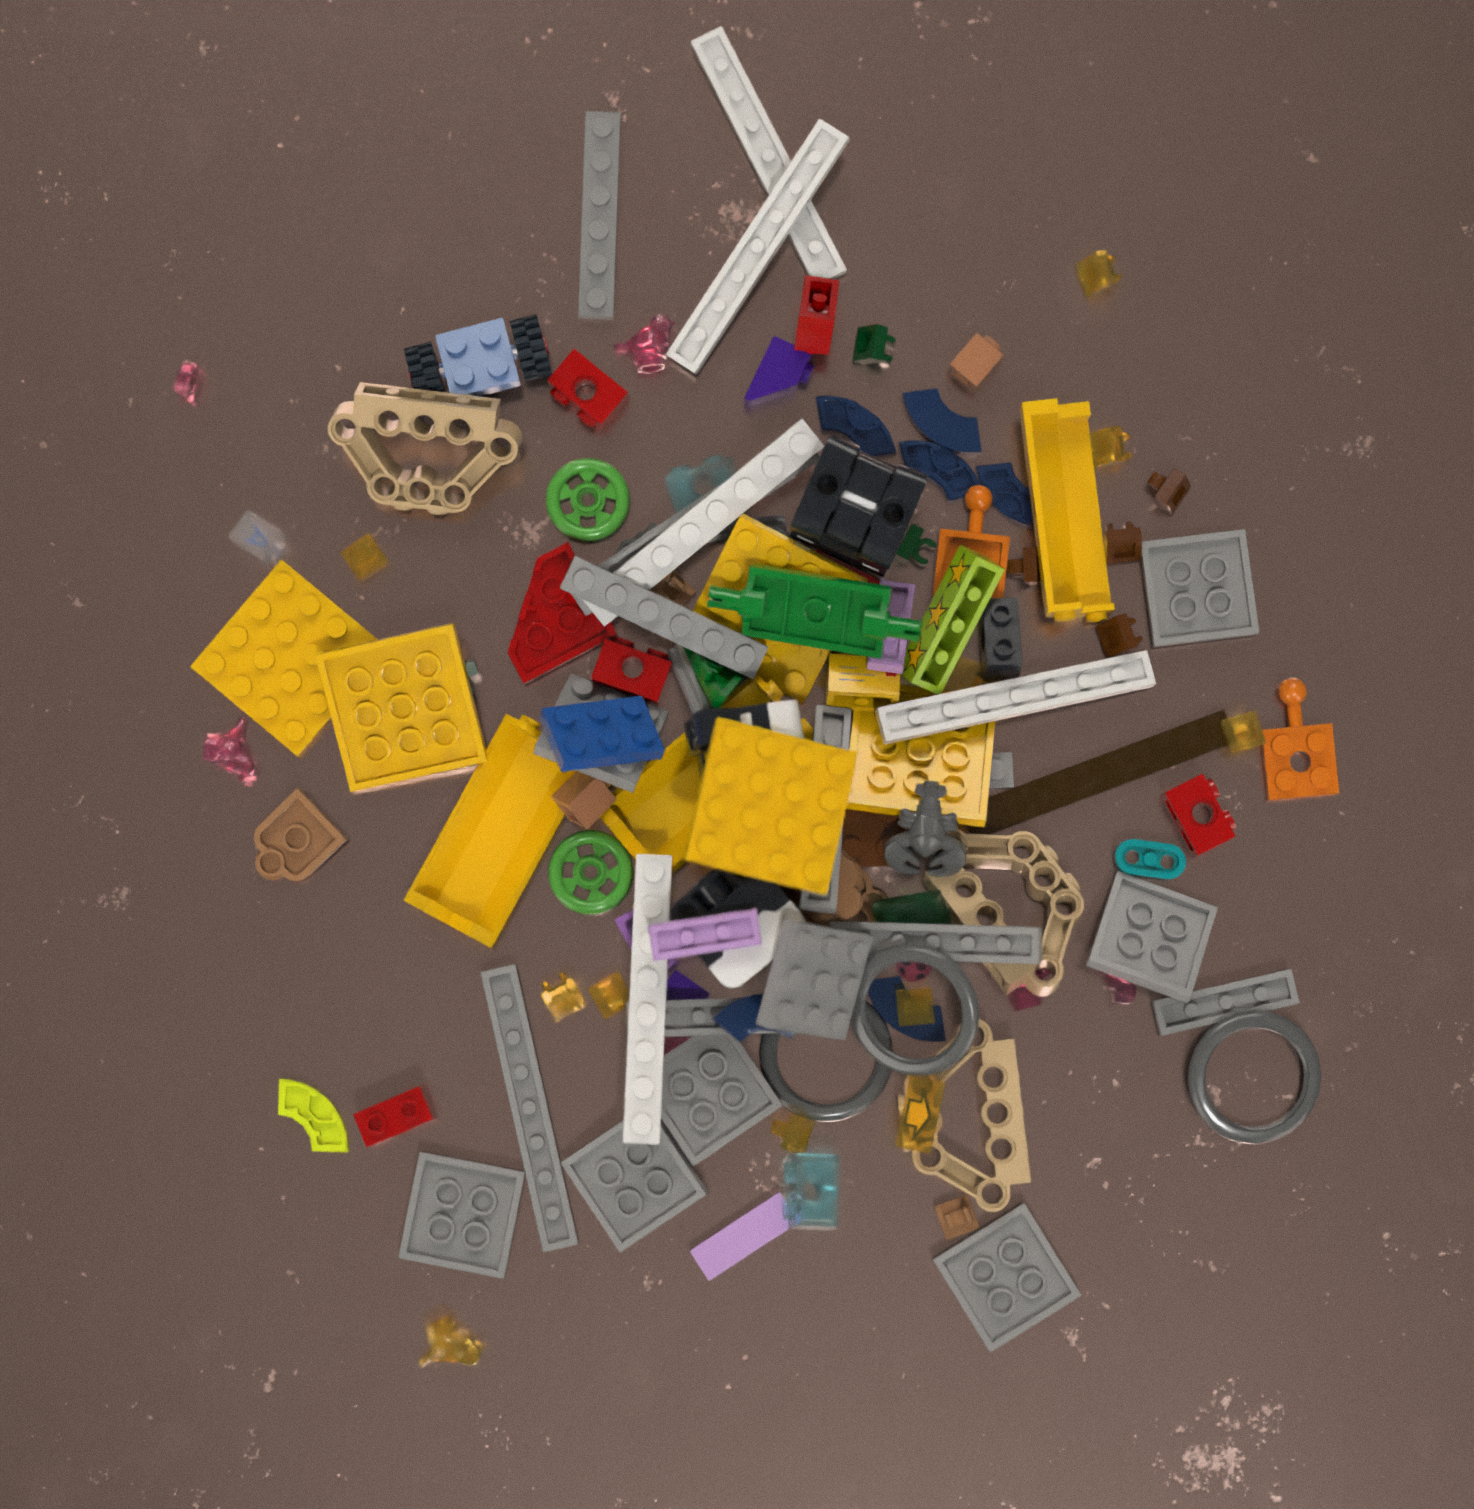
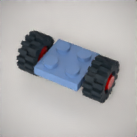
M537 314L509 321L516 348L514 344L510 345L503 318L435 335L442 361L439 366L431 341L404 348L412 388L445 392L442 378H446L450 393L471 396H483L518 387L521 384L514 361L518 359L517 355L519 356L525 382L551 376L552 370L548 359L549 352L544 334H542Z

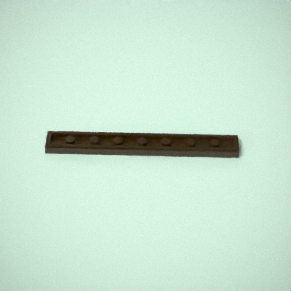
M1223 709L988 797L985 826L966 825L969 834L991 835L1235 744L1237 741Z

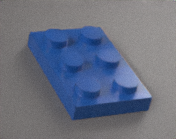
M642 696L546 707L541 710L540 720L561 772L657 760L663 757L665 749Z

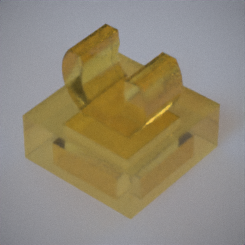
M1106 250L1096 251L1076 264L1087 297L1100 294L1123 278L1121 273L1115 275L1112 263L1117 261L1116 257L1108 256Z
M1110 426L1089 434L1094 468H1107L1133 457L1131 452H1125L1124 441L1129 440L1130 435L1122 433V426Z
M369 533L340 552L360 583L390 564Z
M1256 710L1220 722L1231 755L1267 744Z
M563 972L559 974L562 983L550 988L545 981L542 983L544 992L540 994L555 1021L587 1005L573 978L568 979L567 975Z
M619 972L588 988L591 997L605 1020L624 1010L625 1002H629L630 991Z
M932 988L895 991L899 1027L935 1023Z
M792 1114L789 1124L774 1119L770 1133L784 1137L780 1148L804 1156L815 1121Z

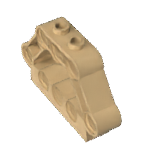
M364 382L359 383L354 393V401L343 402L337 406L327 427L331 440L343 447L366 481L367 492L375 502L392 505L397 510L426 509L429 513L436 515L465 510L470 505L473 494L501 465H507L516 458L522 441L521 430L515 423L499 419L501 399ZM392 411L397 414L399 419L396 421L389 420L384 416L383 412ZM427 415L433 419L434 424H423L418 416ZM462 419L468 423L469 428L460 429L455 426L453 421ZM340 420H351L356 428H346L341 424ZM372 428L386 437L395 436L400 432H407L421 441H429L435 436L446 437L449 442L455 445H465L471 440L482 441V443L456 469L449 471L447 474L437 473L434 468L428 465H418L410 470L403 469L398 463L394 462ZM505 438L511 446L501 447L496 444L494 439ZM379 478H390L395 485L386 486L380 482ZM422 481L430 489L420 490L415 486L414 482ZM449 486H459L465 493L454 494L450 491Z
M958 829L953 832H947L959 840L967 849L965 865L958 873L946 877L930 876L927 870L924 874L923 884L953 924L981 925L977 920V916L988 914L995 921L993 925L1006 926L1002 921L1003 911L1001 906L995 901L987 900L981 893L982 883L980 878L972 872L965 871L964 868L1001 869L1021 873L1026 879L1028 895L1034 900L1042 901L1047 907L1048 920L1042 936V963H982L1006 995L1022 984L1037 996L1053 994L1058 989L1064 974L1062 959L1071 930L1078 924L1084 909V900L1079 893L1080 886L1070 873L1065 874L1057 864L1059 859L1054 850L1049 845L1044 846L1033 833L1028 831H1019L1012 835L965 834ZM1023 847L1030 852L1031 857L1027 859L1018 858L1013 850ZM1039 875L1047 876L1051 880L1052 885L1048 887L1039 886L1034 878ZM960 886H967L972 889L974 895L964 898L958 895L955 889ZM1060 903L1068 904L1072 908L1073 913L1062 915L1055 906ZM1040 968L1048 969L1052 973L1053 979L1042 981L1036 976L1035 971Z
M979 1019L978 1028L983 1035L981 1043L978 1046H972L962 1060L948 1070L927 1076L931 1082V1089L926 1096L930 1112L935 1117L933 1128L928 1131H921L915 1140H912L914 1127L907 1126V1130L901 1131L903 1152H910L912 1164L918 1171L927 1175L935 1174L972 1196L974 1202L980 1208L989 1212H996L1002 1210L1010 1200V1185L1030 1183L1031 1178L1015 1040L993 1041L990 1027L985 1021ZM961 1023L957 1026L954 1037L951 1038L935 1055H938L951 1045V1043L955 1040L959 1032ZM975 1052H979L981 1066L978 1067L975 1073V1081L977 1086L984 1091L985 1101L980 1107L979 1116L983 1124L988 1127L989 1137L984 1142L983 1151L985 1157L992 1162L993 1176L990 1177L946 1152L937 1140V1133L942 1126V1116L933 1105V1097L938 1087ZM989 1067L997 1068L1002 1075L1000 1084L994 1088L986 1086L983 1081V1073ZM906 1075L903 1080V1094L897 1095L899 1116H905L908 1098L919 1101L921 1099V1096L915 1094L911 1087L912 1081L916 1076ZM996 1102L1002 1104L1006 1111L1004 1120L997 1124L992 1123L987 1117L988 1107ZM1000 1138L1005 1139L1010 1146L1009 1154L1003 1159L995 1158L991 1152V1145ZM928 1146L935 1147L939 1153L938 1162L931 1167L924 1166L920 1161L921 1151ZM989 1183L997 1184L1001 1191L999 1200L992 1204L986 1203L982 1198V1190Z

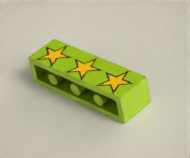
M963 545L959 546L922 618L923 624L922 628H920L922 632L919 643L910 641L906 649L903 673L901 675L910 683L935 694L942 693L1005 571L1003 567L987 556Z

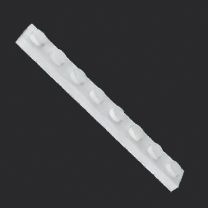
M722 26L690 41L691 47L769 197L791 163V160ZM810 200L788 236L809 276L835 279L845 274L847 269Z
M819 118L666 353L669 358L697 375L850 139L847 135Z
M802 418L799 419L613 573L650 590L820 451L824 445ZM582 599L604 627L617 617V615Z
M1145 650L877 707L875 713L883 744L886 745L1151 688L1156 684L1148 652Z
M636 854L623 1129L624 1144L660 1145L668 959L653 961L648 925L670 922L672 855Z

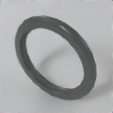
M903 944L880 950L867 960L850 1022L860 1044L878 1063L897 1073L910 1076H929L946 1071L962 1060L972 1047L978 1033L980 1013L978 998L973 985L958 964L947 955L931 947ZM914 961L924 963L939 970L950 980L958 993L962 1008L961 1027L951 1045L938 1055L923 1059L902 1057L881 1044L870 1028L865 1008L870 985L880 972L900 962Z
M866 1001V1015L872 1032L881 1044L893 1052L892 1038L886 1022L877 1010ZM762 1034L759 1058L764 1079L786 1109L807 1120L819 1122L842 1121L860 1114L881 1095L891 1076L892 1070L875 1060L874 1070L869 1081L852 1098L835 1104L813 1103L798 1096L782 1078L777 1061V1048L781 1034Z
M1258 1010L1233 1014L1220 1020L1210 1028L1194 1050L1188 1074L1190 1098L1198 1115L1206 1125L1224 1138L1245 1144L1273 1142L1294 1131L1313 1110L1321 1084L1319 1056L1313 1042L1302 1028L1284 1016ZM1250 1028L1268 1029L1286 1038L1297 1050L1304 1072L1301 1094L1290 1112L1280 1120L1258 1127L1242 1126L1220 1114L1211 1102L1205 1080L1208 1062L1217 1046L1229 1035Z

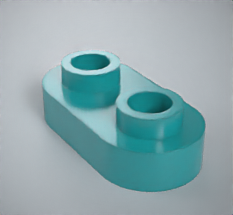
M1128 839L1116 848L1114 862L1121 872L1129 875L1171 880L1181 875L1184 871L1186 857L1184 852L1173 844ZM1128 851H1133L1137 854L1138 860L1135 864H1130L1126 861L1125 855ZM1163 856H1169L1172 859L1173 865L1170 869H1165L1161 866L1160 861Z

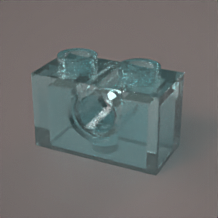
M718 454L704 459V465L690 469L689 465H682L669 471L670 475L664 477L674 514L704 495L696 492L693 488L694 483L698 479L706 478L710 480L714 488L734 474L736 468L732 456L724 458L723 454Z
M796 1153L790 1156L789 1162H785L783 1172L784 1183L789 1184V1197L785 1198L783 1202V1219L788 1220V1229L830 1231L837 1228L839 1155ZM805 1183H811L817 1189L815 1201H809L804 1197L802 1188Z

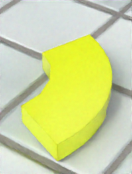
M279 1079L278 1115L291 1117L304 1127L310 1137L312 1151L349 1152V1140L345 1124L331 1101L321 1092L307 1084L289 1079Z

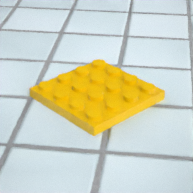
M742 513L693 611L742 633L743 619L742 616L738 615V611L714 607L709 608L707 607V600L711 599V597H708L711 585L742 590L743 587H746L749 567L752 563L867 582L868 579ZM747 636L768 646L767 652L756 673L766 683L772 679L782 692L804 703L831 650Z
M281 559L190 667L291 752L300 757L331 721L315 655L378 639Z
M454 622L325 651L315 655L350 792L488 761L486 746Z
M900 684L898 703L938 694L921 687ZM943 690L941 694H943V693H948V692H952V691ZM854 710L849 750L857 752L858 756L846 809L899 816L902 809L916 812L919 800L922 798L915 793L917 783L923 784L925 781H936L939 785L946 786L947 795L939 798L942 814L956 813L958 824L984 827L987 815L995 721L884 745L876 713Z
M717 717L713 727L683 860L826 895L858 753Z

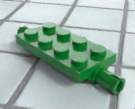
M754 563L749 567L746 587H743L742 590L711 585L708 597H711V599L707 600V607L709 608L714 607L738 611V615L742 616L743 619L741 635L879 659L883 656L885 640L888 637L919 643L922 632L920 628H922L923 620L920 619L915 620L891 616L889 609L893 586Z

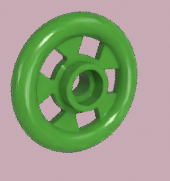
M581 458L562 466L552 477L546 492V507L553 524L565 535L581 541L599 540L612 534L625 520L630 505L628 485L622 474L611 464L595 458ZM579 474L584 482L571 490L566 482L572 476ZM597 474L604 476L610 482L604 490L592 482ZM584 495H592L595 498L594 503L590 506L583 505L581 500ZM570 498L574 512L564 515L560 501ZM605 498L616 500L612 514L602 512L605 506ZM595 516L596 526H580V517Z
M583 830L569 835L556 847L549 861L548 878L554 895L565 907L581 914H600L611 910L625 898L633 879V865L627 849L617 838L603 831ZM593 844L594 855L588 854L579 857L577 847ZM609 852L614 855L618 863L617 866L608 870L607 864L602 859V856ZM564 862L575 863L573 878H563L562 869ZM588 866L597 868V876L593 879H588L584 875V870ZM607 878H610L616 886L605 896L599 891V888L604 885ZM576 885L591 891L587 900L573 895Z

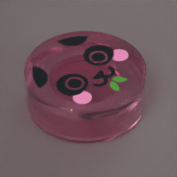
M186 361L181 365L175 382V392L177 395L186 398L192 396L199 377L200 366L198 364Z
M914 961L900 962L896 964V970L904 980L918 982L928 976L931 966Z

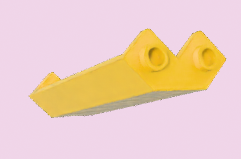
M1057 398L1022 402L1019 412L1045 617H1054L1055 622L1070 621L1081 617H1086V622L1107 620V614H1112L1115 606L1114 603H1111L1088 424V419L1091 416L1089 401L1059 405Z
M756 673L754 679L749 678L740 685L721 708L729 709L779 702L784 694L772 679L766 683ZM801 718L804 739L812 741L813 728L805 718ZM685 732L665 748L662 759L651 760L646 764L633 793L617 788L612 793L617 800L600 816L601 820L635 860L636 854L672 855V873L687 862L683 859L696 806V797L698 796L701 784L697 764L698 756H689Z
M505 714L486 749L488 761L477 765L403 900L490 948L493 947L565 815L551 796L576 772V770L561 772L558 763L533 754L541 734L538 730L541 724L523 714L520 719Z

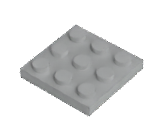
M1245 529L1142 542L1141 563L1153 648L1252 636L1260 633Z
M570 673L555 706L632 696ZM645 702L658 735H660L669 711ZM543 728L533 754L557 763ZM647 761L576 771L633 793Z
M1117 871L1086 966L1188 1003L1195 986L1218 907Z
M784 918L756 1024L764 1028L845 1040L873 936L862 932Z
M730 1035L692 1036L664 1055L661 1120L693 1167L783 1106L742 1044L738 1043Z
M623 1120L561 1162V1165L619 1252H622L709 1193L662 1121L660 1145L624 1144Z
M420 1151L398 1258L504 1279L525 1172Z
M1021 1203L932 1259L989 1352L994 1351L1082 1296L1025 1203Z

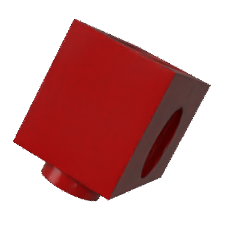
M805 275L794 350L804 351L808 354L829 355L840 280Z
M576 349L569 353L547 380L549 388L552 389L549 392L550 396L564 407L568 403L579 411L576 414L577 418L591 429L596 425L603 431L629 400V394L623 387ZM583 385H590L595 388L596 393L591 399L583 400L576 395L577 390Z
M615 636L613 641L605 639L592 673L591 681L632 697L642 696L644 701L658 706L672 669V662L666 660L668 655L648 648L646 653L633 649L635 643ZM631 660H636L643 665L642 673L635 678L627 677L623 673L624 665Z
M1203 773L1161 795L1193 858L1236 837L1233 830L1237 827L1232 815L1227 809L1222 811L1216 799L1220 797L1219 791L1211 778L1206 780ZM1196 805H1203L1209 810L1210 818L1206 824L1198 823L1193 818L1192 812Z
M418 1086L353 1114L366 1148L437 1119L423 1086Z

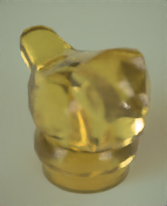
M450 1316L442 1318L424 1328L427 1335L426 1341L431 1346L428 1353L418 1362L420 1368L432 1361L459 1362L466 1366H472L480 1360L484 1347L473 1344L466 1333L459 1332L457 1324L452 1322Z

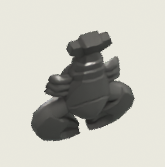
M925 781L923 784L917 783L915 793L922 798L919 800L916 812L907 809L901 810L897 823L900 827L908 829L892 836L885 842L884 858L889 867L895 871L907 875H916L920 872V867H918L920 861L917 853L925 858L934 854L928 864L930 866L928 868V875L934 877L951 876L958 873L965 865L967 849L964 845L947 833L958 829L956 813L942 814L939 798L947 795L946 786L939 785L936 781Z

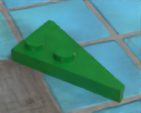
M684 647L691 666L710 704L715 708H721L746 676Z

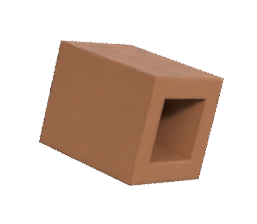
M976 333L950 363L948 372L975 393L1001 363L1004 356L1000 352L1002 348L991 337L985 335L983 338Z
M576 771L551 796L569 821L586 829L617 800L608 789L611 784Z

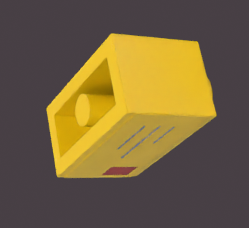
M850 653L829 654L825 706L875 712L877 707L898 703L900 693V674L867 669L868 656H855Z

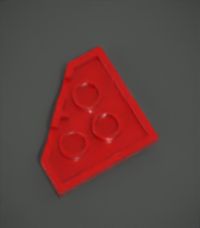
M569 542L536 559L533 575L507 651L524 685L602 645L605 639L611 640L618 636L611 622L604 627L593 612L585 616L571 593L560 589V585L575 556Z

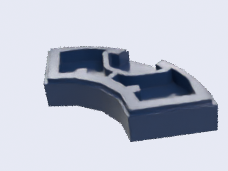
M938 388L904 392L902 394L906 411L912 423L929 440L954 453L969 455L982 453L977 418L963 417L952 412L941 400Z
M815 397L821 433H835L847 438L850 442L860 446L859 451L875 458L896 455L894 442L886 426L868 409L858 404V402L844 397Z
M921 440L898 442L902 463L929 475L928 480L943 491L948 503L965 500L967 490L972 486L980 485L971 467L961 457L941 447V445Z
M1011 462L976 466V475L980 485L987 487L992 493V506L1007 519L1034 529L1029 488L1024 486L1016 477Z
M901 976L873 980L868 990L869 998L879 1015L891 1027L917 1040L927 1042L946 1041L941 1006L926 1005L915 1000L905 989Z
M764 994L751 995L734 1001L712 1018L717 1025L738 1043L750 1034L763 1030L777 1032L788 1039H791L795 1032L764 1028L756 1024Z

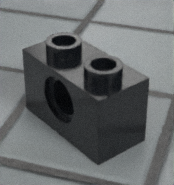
M1018 598L990 599L979 619L983 680L1018 678L1023 665Z

